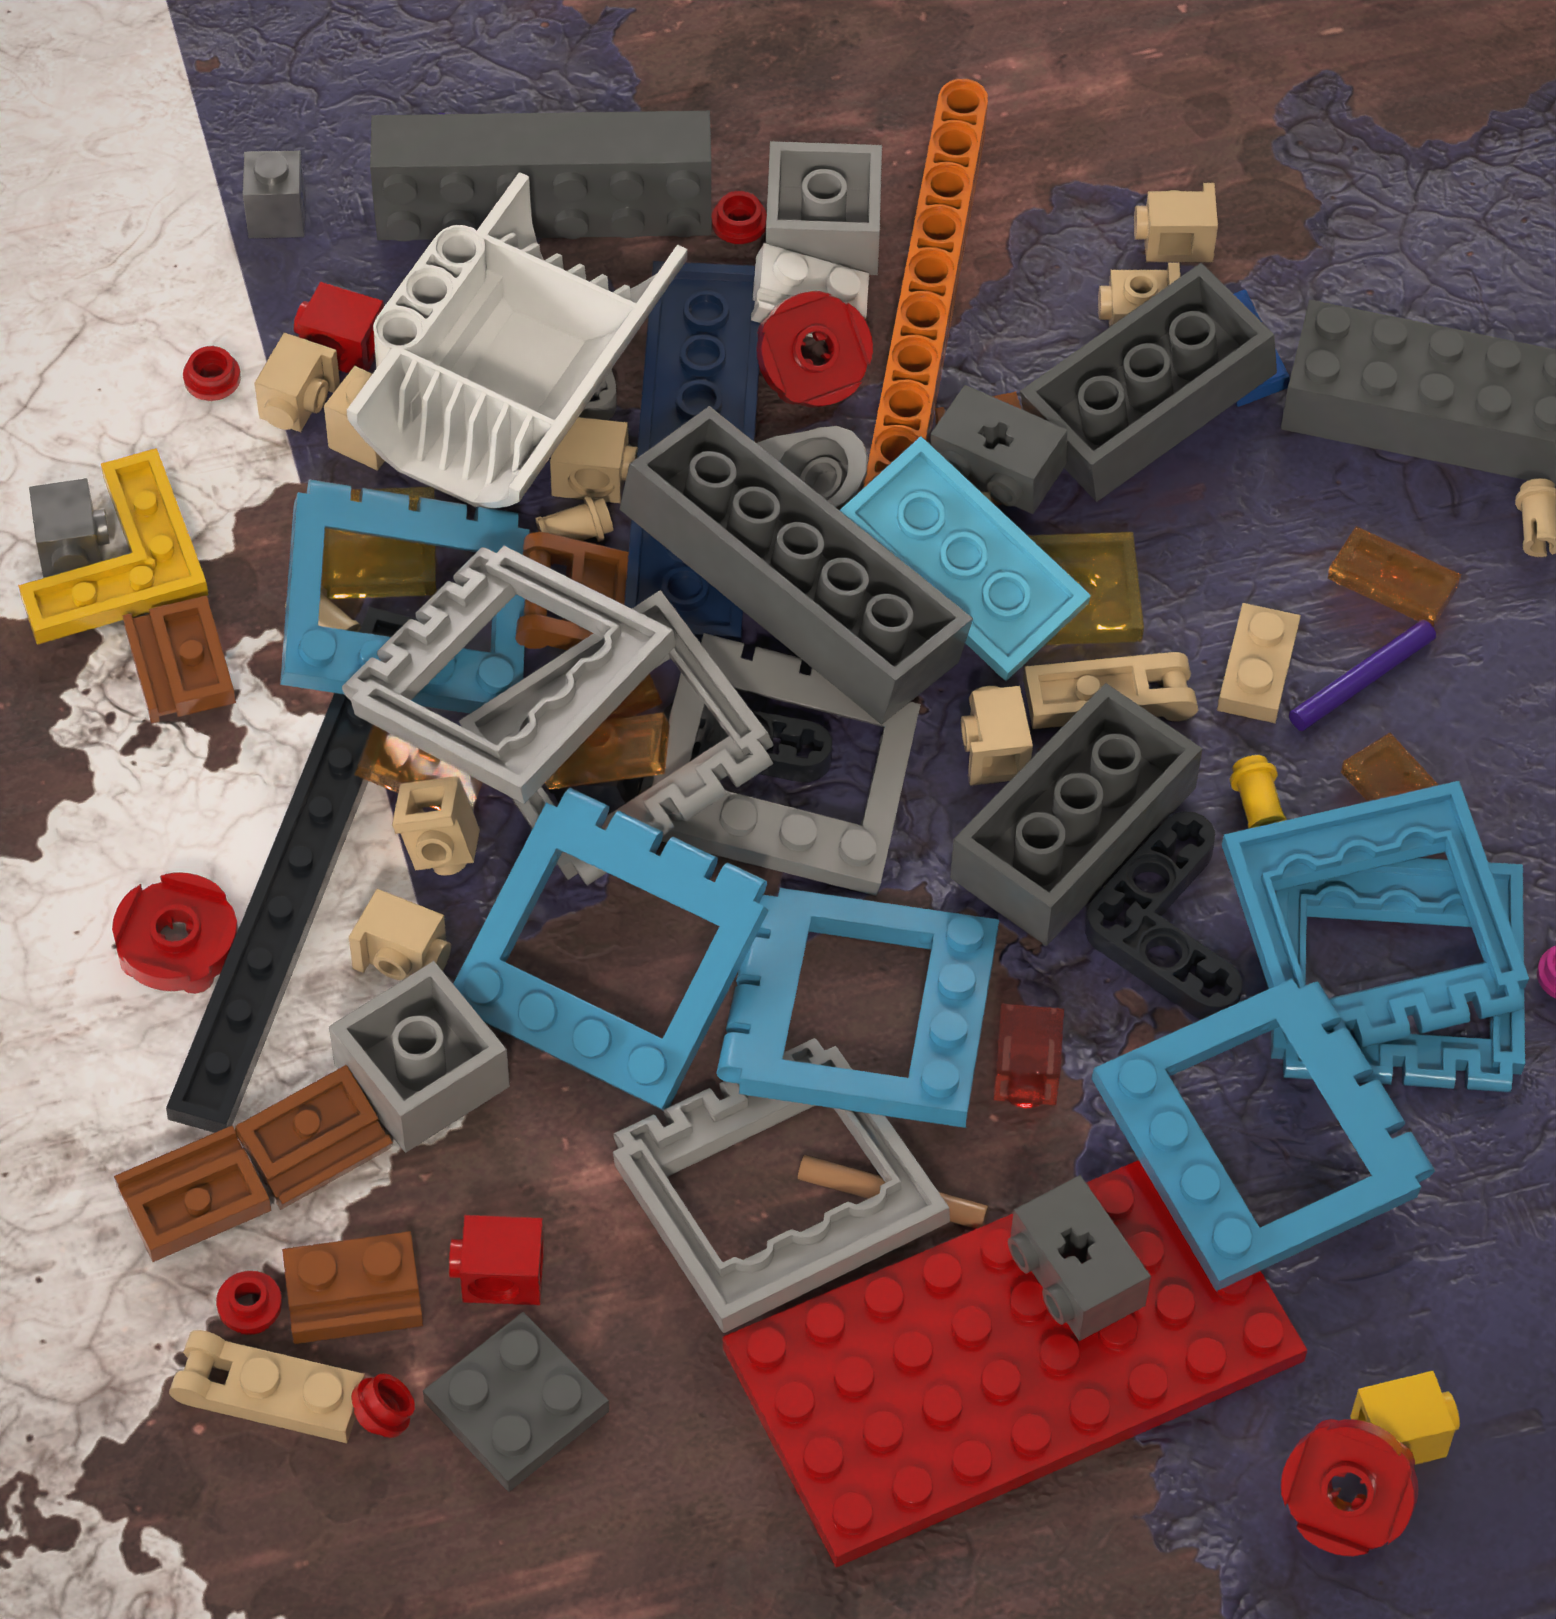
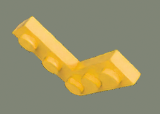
M157 448L101 463L103 478L130 554L18 585L21 600L37 645L123 620L122 615L131 613L132 617L149 613L151 608L208 596L206 579Z

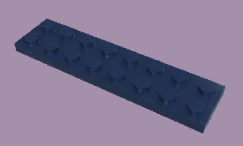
M653 261L652 276L659 272L665 261ZM685 262L649 314L637 458L708 406L712 407L755 442L760 372L756 347L758 342L757 332L761 324L751 320V313L755 306V301H753L755 266ZM631 519L624 605L632 609L661 590L700 643L704 633L741 642L743 610Z

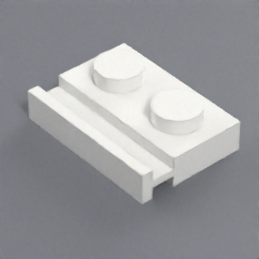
M764 243L756 256L753 288L755 306L751 313V320L762 323L779 303L797 294L810 291H822L832 294L829 296L839 298L845 304H851L866 319L869 273ZM812 333L806 335V336H808V337H812V338H813Z

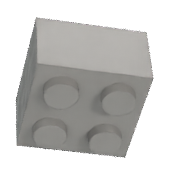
M770 141L766 244L869 273V275H878L882 145Z
M434 961L329 1026L335 1066L338 1069L345 1065L348 1066L379 1121L405 1153L510 1087L507 1049Z

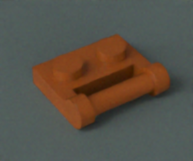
M533 532L524 538V556L550 569L552 564L567 566L566 577L624 605L629 552L546 532ZM525 599L523 616L517 620L515 639L518 644L529 649H541L550 646L569 650L594 633L563 617L562 620L547 617V609Z

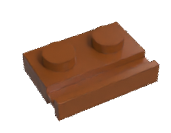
M207 595L151 608L148 615L132 618L131 613L122 615L151 723L160 722L159 716L175 712L177 717L236 703L234 688Z
M347 1065L235 1126L237 1138L265 1185H268L276 1198V1203L280 1210L391 1149L393 1144L389 1135L385 1134L379 1124V1118Z
M229 1126L114 1176L117 1190L127 1206L129 1215L152 1262L272 1211L270 1199L245 1149L242 1148L233 1126Z
M411 1231L282 1249L294 1344L423 1326Z

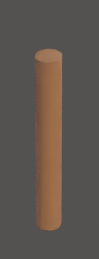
M807 1155L803 1156L798 1172V1180L867 1199L880 1193V1186L885 1184L879 1175ZM939 1192L949 1206L950 1222L975 1229L984 1226L989 1209L988 1205Z

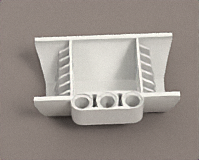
M519 172L477 231L465 225H453L443 229L436 235L379 313L373 324L377 369L348 407V421L382 459L402 474L475 507L500 508L520 502L687 261L688 249L677 245L657 274L631 289L629 286L623 285L614 292L609 291L608 278L603 274L589 282L586 280L584 265L578 264L565 271L562 255L556 253L546 260L543 259L532 225L529 176Z

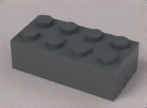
M1200 263L1020 390L1022 408L1026 412L1067 429V464L1064 469L1098 502L1277 373L1275 336L1211 271Z
M1105 683L954 838L950 878L1047 946L1196 789L1203 748Z

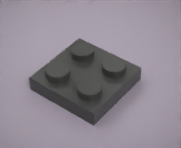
M524 1312L423 1390L424 1403L508 1492L513 1490L609 1412V1400Z

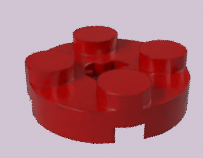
M822 291L804 292L779 303L759 325L756 347L759 368L767 384L784 402L809 408L824 407L846 399L862 383L860 381L865 375L867 365L871 363L873 342L870 329L864 317L851 304H845L839 298L829 296L832 294ZM811 333L815 341L825 340L828 345L829 352L828 354H821L825 362L820 366L814 365L811 359H804L801 352V347L806 345L803 339Z
M183 872L161 875L160 883L151 884L143 890L140 884L130 890L118 905L112 923L119 962L124 973L147 987L162 991L184 990L187 993L196 994L210 988L214 978L221 973L238 932L235 912L227 901L223 890L216 883L205 877ZM173 923H185L188 936L182 940L168 941L166 936L160 933L167 925L173 930Z
M1355 1419L1324 1420L1316 1425L1314 1430L1299 1440L1286 1461L1281 1478V1495L1284 1505L1286 1507L1288 1503L1291 1515L1298 1522L1296 1528L1316 1547L1341 1556L1368 1554L1370 1549L1381 1547L1387 1542L1389 1544L1398 1538L1411 1519L1418 1499V1480L1414 1470L1415 1459L1413 1453L1406 1445L1398 1442L1393 1435L1379 1426ZM1347 1473L1359 1476L1361 1478L1360 1484H1365L1367 1487V1496L1357 1494L1352 1503L1340 1499L1337 1495L1341 1492V1488L1333 1489L1332 1478L1334 1476L1345 1477Z

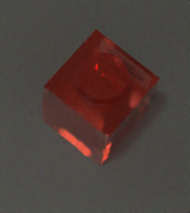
M1001 1004L993 1100L1008 1101L1015 1106L1023 1108H1033L1042 1104L1056 1105L1061 1071L1063 1008Z

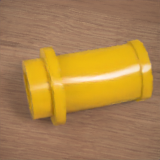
M1251 755L1238 760L1232 767L1233 774L1230 777V784L1233 790L1240 793L1248 820V829L1285 821L1286 816H1284L1274 784L1278 776L1276 767L1268 763L1267 758L1262 755Z

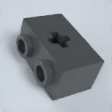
M967 385L963 386L930 434L931 446L978 490L990 492V496L1002 505L1016 506L1031 514H1034L1067 464V429Z
M1081 1175L1014 1209L1011 1237L1008 1239L1011 1255L1024 1273L1033 1272L1044 1288L1042 1291L1043 1299L1050 1314L1061 1325L1067 1322L1079 1341L1146 1306L1151 1276Z

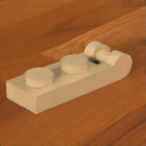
M1179 652L1025 666L1023 681L1032 729L1064 726L1105 683L1156 717L1164 716L1170 721H1183L1193 717L1198 711L1195 691L1189 688L1186 682L1191 676L1188 658L1185 654ZM1157 682L1164 688L1149 689L1148 683Z
M193 1330L190 1332L183 1352L188 1358L184 1371L176 1372L169 1391L170 1396L176 1401L196 1408L343 1443L348 1442L356 1418L351 1395L354 1387L365 1379V1374L228 1342L208 1331ZM212 1367L229 1371L225 1385L211 1382L208 1379Z

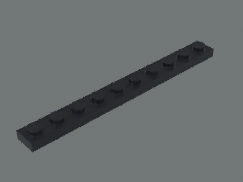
M369 607L359 632L392 637L409 619L418 620ZM334 693L166 1106L167 1119L214 1133L233 1125L388 734L387 731L356 716L352 702L345 694Z

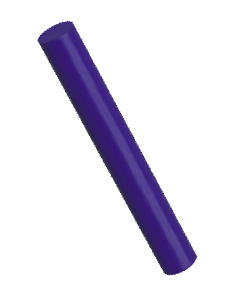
M1424 619L1420 620L1289 712L1291 723L1299 731H1304L1436 639V632L1433 626Z

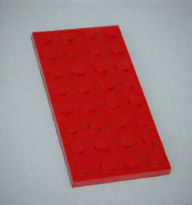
M1139 1160L1090 1180L1086 1184L1151 1276L1146 1306L1081 1341L1078 1340L1067 1322L1061 1325L1052 1317L1043 1299L1042 1291L1044 1288L1033 1272L1024 1273L1014 1261L1008 1246V1239L1011 1237L1013 1214L723 1336V1350L836 1568L1305 1361L1307 1348L1261 1271L1218 1291L1214 1289Z

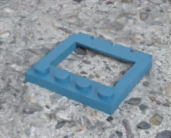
M310 479L307 493L298 492L293 506L280 685L344 694L342 686L370 658L380 660L377 651L391 638L318 626L325 528L477 552L480 548L485 547L497 553L503 546H506L522 555L524 538L529 534L530 530L518 528L519 516L518 513L477 507L473 521L466 519L467 505L420 497L417 510L412 511L409 510V495L367 488L361 489L359 502L350 501L351 486ZM516 594L492 618L490 652L463 648L411 701L424 707L472 713L523 680L525 646L518 644L515 636L517 620L523 616L525 598Z
M1459 781L1224 834L1222 848L1269 989L1292 978L1298 988L1306 986L1275 891L1442 852L1446 853L1484 962L1329 998L1341 1017V1021L1337 1026L1326 1031L1327 1035L1342 1028L1353 1029L1358 1045L1362 1048L1409 1037L1411 1032L1407 1016L1413 1015L1419 1033L1422 1034L1470 1022V1012L1467 1004L1469 1001H1472L1479 1019L1515 1012L1524 1008L1520 989L1526 987L1529 976ZM1284 1033L1286 1043L1291 1044Z
M569 788L564 793L557 807L546 802L453 985L486 1024L664 1111V1109L670 1107L768 913V909L759 904L765 892L767 881L727 862L722 867L716 881L713 882L710 878L717 865L718 858L673 836L668 840L661 855L658 856L655 853L662 841L663 831L621 811H617L614 814L607 829L604 830L602 826L608 816L609 806ZM562 852L572 855L720 926L663 1039L506 963Z
M1416 858L1275 891L1305 983L1307 917L1471 927L1449 861L1444 859ZM1488 862L1524 962L1523 864ZM1520 989L1524 1001V989ZM1525 1006L1519 1011L1490 1017V1039L1410 1034L1409 1037L1361 1048L1359 1046L1373 1069V1073L1359 1083L1380 1080L1382 1084L1391 1085L1394 1066L1402 1067V1083L1404 1086L1454 1089L1456 1071H1465L1466 1090L1511 1092L1513 1074L1521 1075L1525 1066ZM1278 1027L1271 1030V1059H1283V1077L1313 1080L1293 1046L1286 1043L1282 1028ZM1349 1030V1032L1351 1033L1352 1037L1358 1045L1354 1031Z
M780 888L778 897L763 895L759 904L765 906L768 909V913L738 970L736 979L738 986L735 987L726 1026L727 1034L723 1039L716 1072L717 1076L723 1081L739 1084V1094L966 1128L998 936L999 919ZM808 932L931 949L908 1078L783 1059Z
M1292 978L1093 1069L1091 1078L1216 1291L1417 1198L1421 1189L1419 1183L1429 1178L1435 1172L1434 1167L1412 1132L1404 1133L1393 1139L1390 1137V1135L1396 1133L1405 1125V1121L1380 1080H1373L1359 1087L1358 1083L1368 1078L1373 1073V1069L1349 1030L1342 1028L1327 1035L1326 1031L1337 1026L1341 1021V1017L1319 982H1313L1298 988ZM1281 1027L1372 1176L1265 1226L1259 1227L1170 1076L1275 1028Z

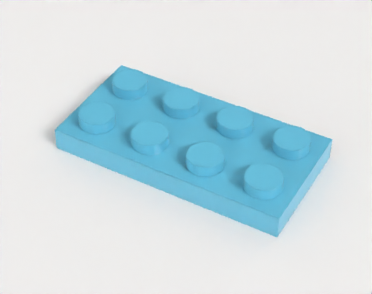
M922 436L839 510L973 618L965 643L1005 681L1016 673L1089 604L1091 595Z

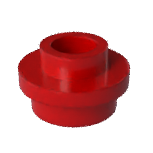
M745 191L730 192L724 195L713 209L712 228L715 234L726 242L747 244L760 238L766 230V210L759 199L751 193Z
M217 346L202 347L191 354L183 369L185 388L191 395L201 400L216 401L224 399L235 392L240 384L241 373L239 364L223 348Z
M243 1271L229 1277L218 1290L216 1297L218 1315L221 1321L233 1331L245 1335L261 1333L276 1321L281 1312L282 1296L279 1286L270 1276L262 1272ZM247 1294H257L260 1296L259 1300L250 1306H244L237 1302L240 1297Z
M382 1373L374 1378H365L352 1391L351 1399L355 1417L368 1432L387 1438H395L408 1428L410 1416L415 1410V1402L408 1388L396 1377Z

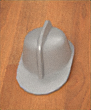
M839 426L820 427L809 431L775 436L756 443L838 510L844 507L863 489L867 475L868 455L864 443L851 430Z

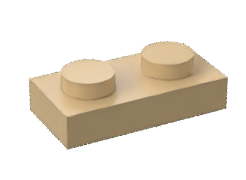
M1246 603L1242 604L1217 711L1276 723L1301 615Z

